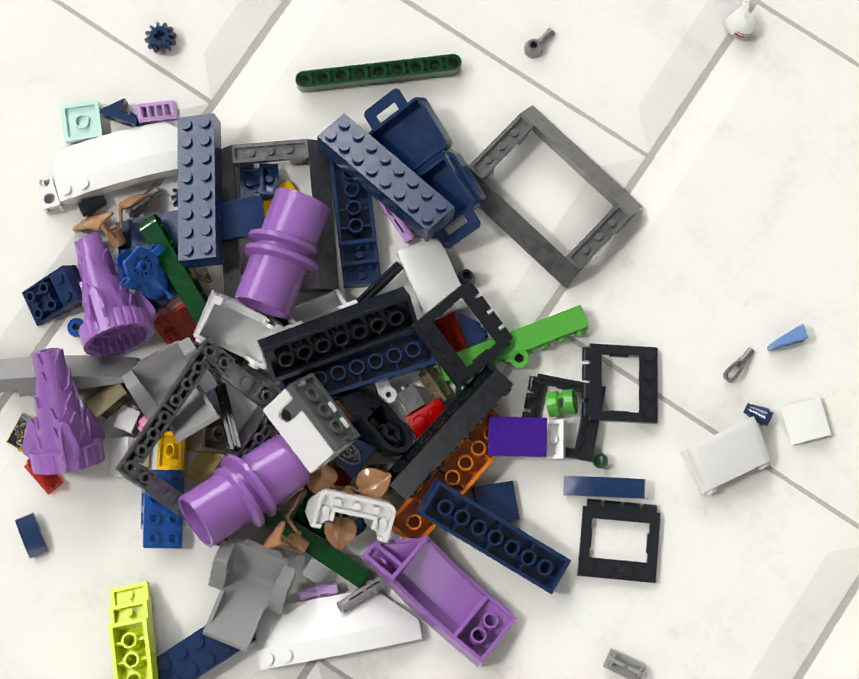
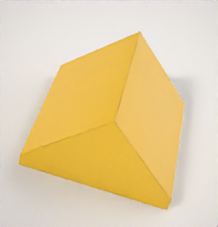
M172 431L164 432L158 443L156 470L187 472L188 451L186 450L188 437L178 443Z

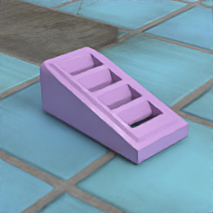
M175 100L136 105L138 120L141 126L178 118ZM167 106H170L171 115H167ZM159 108H162L163 116H160ZM152 109L155 110V116H154V117H152V113H151V110H152ZM146 110H147V115H148V117H145V118H144V112H143V111H146Z

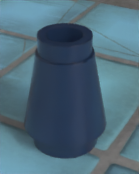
M750 403L746 405L743 412L750 418L754 416L756 422L761 426H768L774 414L769 408Z

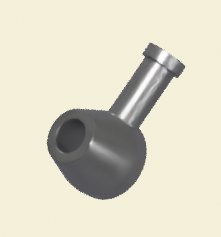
M548 28L540 38L528 40L524 45L526 56L529 58L539 57L543 50L542 45L555 35L554 31ZM531 44H536L537 47H536V48H531L530 45H531Z

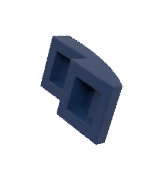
M34 512L15 520L29 558L48 551L49 548L43 538L41 527Z

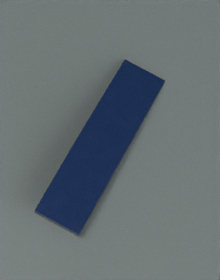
M329 158L344 288L370 286L381 276L372 195Z
M262 195L222 201L223 243L247 238L252 229H261L265 219ZM178 210L158 213L157 215L178 247ZM152 215L123 221L125 231L122 233L127 242L118 247L119 254L124 249L133 251L136 246L146 249L150 248L138 224ZM116 222L115 225L120 227V223Z

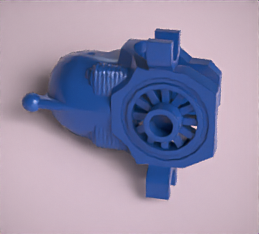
M153 243L149 249L136 246L133 251L129 249L122 250L115 259V264L118 266L120 277L122 278L119 284L124 289L126 287L129 290L138 289L147 298L152 300L159 299L163 295H166L167 299L172 300L173 294L167 291L169 287L168 278L165 275V270L159 265V259L157 258L165 249L160 244L156 245Z

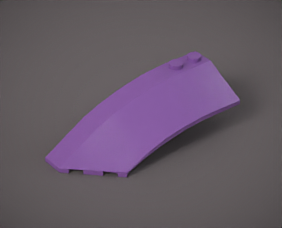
M430 537L401 538L388 540V543L375 540L362 554V557L386 584L419 617L477 667L480 666L518 619L472 580Z

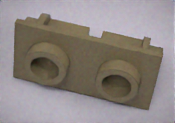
M425 368L418 375L422 385L430 392L432 400L439 397L443 404L445 401L453 398L452 392L445 382L441 385L438 384L443 378L436 368Z

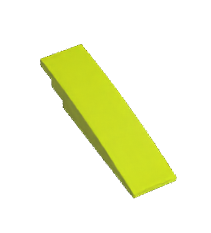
M145 581L110 589L111 607H109L111 624L108 625L114 679H158L149 582Z

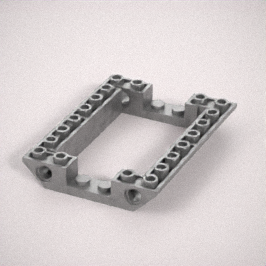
M533 105L521 112L468 166L486 195L485 203L478 208L564 288L591 261L592 257L643 207ZM532 130L614 206L566 257L483 181L494 172L495 167L518 143L522 144Z
M296 139L236 144L222 148V201L237 199L235 167L253 168L254 163L291 161V164H301L303 161H309L312 197L327 205L330 212L316 246L318 249L316 254L317 264L319 265L318 271L306 272L300 292L313 293L339 290L329 157L318 149L317 140ZM240 239L223 243L224 293L235 299L234 296L243 276Z
M207 337L204 338L115 468L121 476L184 520L185 518L178 504V498L184 494L142 464L207 369L212 370L257 405L238 434L241 449L235 452L229 448L223 457L228 454L239 458L243 457L266 442L276 428L268 419L263 409L279 393L265 382L259 381L235 363V359ZM221 461L219 462V464L217 465V467H216L215 469H217L218 467H221Z

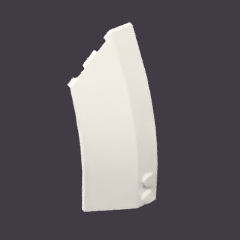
M165 121L103 135L55 151V185L60 202L72 205L81 202V199L177 175V128Z
M380 591L376 595L372 594L344 613L338 609L336 603L353 592L286 604L281 615L266 609L257 628V652L260 670L423 639L420 620L393 600L387 598Z

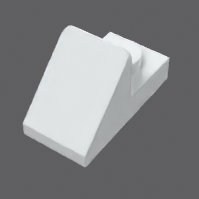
M294 551L288 560V565L317 584L322 582L330 568L306 552L299 555Z

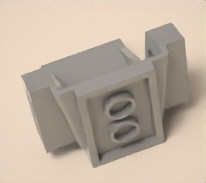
M189 337L182 341L178 340L173 344L169 343L137 362V365L130 368L127 374L121 376L147 421L197 350ZM207 369L169 425L178 443L219 419V416L205 395L206 392L218 386L209 369Z
M245 538L244 542L234 539L232 543L222 540L214 557L208 583L209 586L219 589L220 593L202 634L247 652L265 610L267 609L281 615L291 591L296 569L287 566L289 561L281 557V552L271 548L264 549L263 545Z

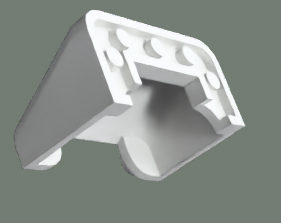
M438 238L397 251L398 260L403 265V270L407 275L423 315L461 285L446 250L448 249L442 246ZM460 298L444 314L434 319L433 323L452 315L454 311L460 312L469 307Z
M212 290L193 336L196 338L195 341L200 344L205 337L209 338L216 345L244 357L249 362L248 365L258 370L259 367L265 369L266 366L257 340L284 331V325L267 314L253 310L221 292Z
M754 416L680 452L700 494L706 492L707 495L718 491L717 486L756 467L761 470L770 466L769 461H771Z
M329 488L321 490L308 500L305 513L311 527L321 529V524L324 521H333L335 512L364 518L365 523L370 526L371 530L376 531L377 540L388 543L396 510L391 502Z

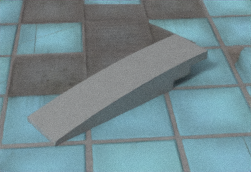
M65 355L66 366H70L72 380L77 389L124 383L121 376L127 374L129 369L137 365L136 363L138 362L136 357ZM32 357L0 359V393L18 390L19 397L36 395V376Z

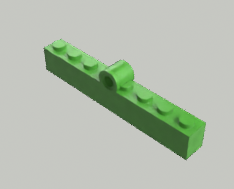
M581 305L511 331L510 333L513 336L509 340L511 345L489 363L495 368L498 363H509L513 369L522 370L527 366L529 355L533 353L532 350L537 348L543 350L550 347L552 342L557 341V343L568 340L570 335L575 334L576 337L586 333L585 330L588 329L589 324ZM490 339L456 353L465 365L468 366L472 363L473 359L496 342ZM521 356L523 362L517 363L514 358ZM438 364L445 383L450 382V385H453L454 383Z

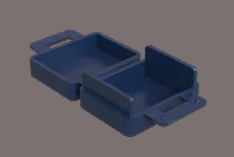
M395 88L364 112V117L372 129L368 134L455 207L454 218L431 239L438 237L442 246L445 249H450L477 230L481 222L474 210L485 203L486 195L461 154L458 152H448L446 154V151L452 146V139L428 100L424 97H415L407 102L402 92ZM395 102L398 110L380 123L377 115ZM465 217L467 223L449 235L446 230Z

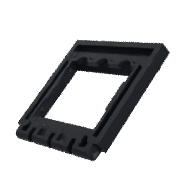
M472 282L467 285L462 283L410 325L456 387L464 384L511 345L509 340L513 338L506 326L501 329L498 328L503 322L494 311L489 314L487 313L491 307L484 297L480 296L476 299L475 296L480 292ZM460 298L465 301L496 342L473 359L472 363L468 366L465 365L433 323L434 319L444 314Z
M590 343L589 347H582V361L589 362L588 364H582V380L588 381V383H582V399L588 400V402H582V417H588V421L657 424L658 347ZM602 355L620 358L639 357V413L614 410L601 411Z
M539 373L537 377L530 376L527 389L534 391V394L526 393L524 408L531 411H523L522 417H542L547 386L556 387L561 390L574 389L575 392L582 393V383L586 382ZM602 386V404H601V411H602V406H603V401H604L606 386ZM581 413L575 449L565 447V458L592 463L600 421H588V417H582Z
M587 498V505L582 506L577 576L656 583L661 513L657 512V505L643 504V510L639 511L640 503L624 502L623 509H620V501L605 500L604 507H601V500ZM592 518L649 523V533H647L646 562L589 557L592 538Z

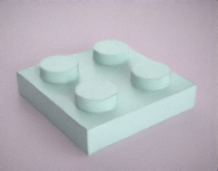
M98 100L60 105L66 144L87 141L103 136Z

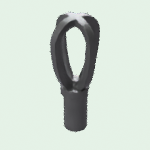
M748 348L741 357L725 370L723 378L727 382L732 383L738 378L744 365L754 354V350ZM740 363L735 376L728 378V372Z

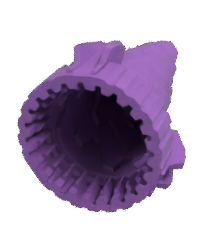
M92 232L90 235L74 241L78 256V270L82 280L79 282L82 291L81 302L85 313L83 324L79 329L84 352L88 355L90 354V356L107 357L123 354L142 346L153 336L155 328L153 322L156 316L155 308L141 291L136 290L133 295L132 292L129 293L127 287L124 289L119 284L122 280L119 268L114 264L110 251L106 248L99 232Z
M52 347L40 350L38 353H33L32 359L36 376L34 405L37 417L27 421L22 448L23 454L30 458L32 472L39 475L67 473L103 462L105 460L103 448L104 430L90 408L84 409L82 399L79 400L77 387L72 380L70 366H66L63 348Z

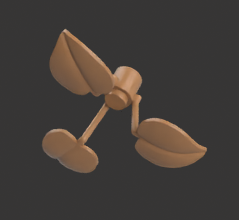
M137 194L119 203L120 227L117 225L109 227L106 221L114 215V212L109 211L101 215L97 214L85 218L75 225L72 230L75 232L89 228L99 231L101 228L108 237L112 248L119 247L127 242L122 233L125 231L122 211L143 198L152 196L151 194Z
M326 464L312 473L309 472L310 482L307 486L314 494L332 487L333 489H341L344 492L357 495L361 492L362 496L379 499L389 487L391 474L375 468H366L359 472L356 484L350 483L347 486H339L333 484L338 478L336 470ZM340 513L339 517L334 516L333 521L327 520L324 525L327 540L338 550H342L350 544L357 533L354 521L348 517L343 518V513Z
M306 488L295 493L288 500L282 512V515L295 531V534L290 533L288 537L283 536L282 532L285 522L282 521L276 526L273 533L269 534L262 541L261 545H263L264 549L283 545L289 549L291 548L299 555H302L307 549L309 542L301 537L302 533L290 519V513L295 508L301 494L307 490Z

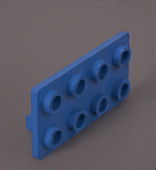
M152 470L158 474V477L184 494V471ZM142 491L140 529H143L142 547L181 549L183 519Z

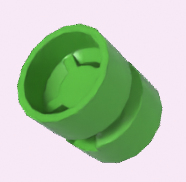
M574 389L563 390L561 394L558 391L546 393V408L549 417H558L563 413L566 415L578 413V400Z

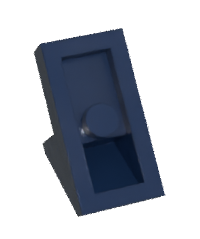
M125 98L102 108L99 112L103 118L131 128L140 125L137 115L128 111L125 113L128 105Z

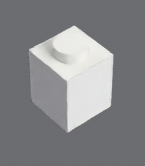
M128 404V407L122 405L113 426L134 435L139 425L138 420L142 417L143 413L139 412V407Z

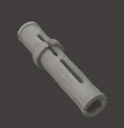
M380 576L374 580H369L366 582V585L336 603L337 607L344 613L372 594L376 595L387 584Z

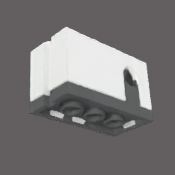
M313 373L291 383L263 409L268 419L310 473L333 461L361 436Z

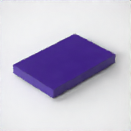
M488 416L487 456L547 457V418Z

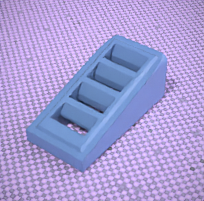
M800 324L770 343L767 350L772 351L805 341L808 335L804 324Z

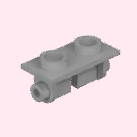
M610 649L603 665L604 668L627 679L643 678L646 665L613 649Z

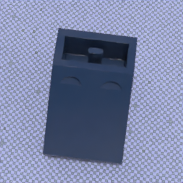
M76 265L61 266L22 292L37 326L82 305V291L79 282L82 280Z

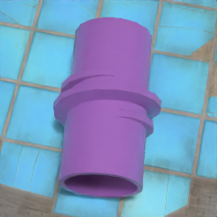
M277 188L261 229H252L248 234L247 238L250 243L246 244L243 252L249 260L234 298L241 304L263 314L288 319L306 272L318 271L319 265L312 260V257L317 254L318 249L316 246L328 218L329 207L316 198L302 192Z
M277 434L241 458L232 454L221 459V467L214 470L213 476L178 498V504L192 531L200 541L211 548L249 522L258 528L264 525L263 513L268 517L275 516L277 514L275 505L310 482V475L308 469L293 452L286 440L280 434Z

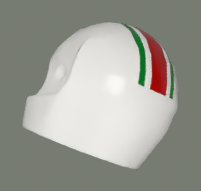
M746 1L736 7L724 19L725 26L730 35L737 38L750 36L757 26L756 16L750 14L748 10L750 5Z

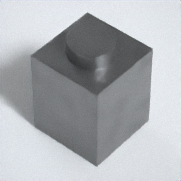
M406 384L398 389L400 392L397 393V396L408 415L425 405L414 384L411 386Z

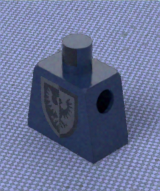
M356 439L334 460L354 479L375 448Z

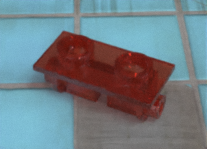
M30 458L26 461L25 469L48 495L63 483L57 474H34Z

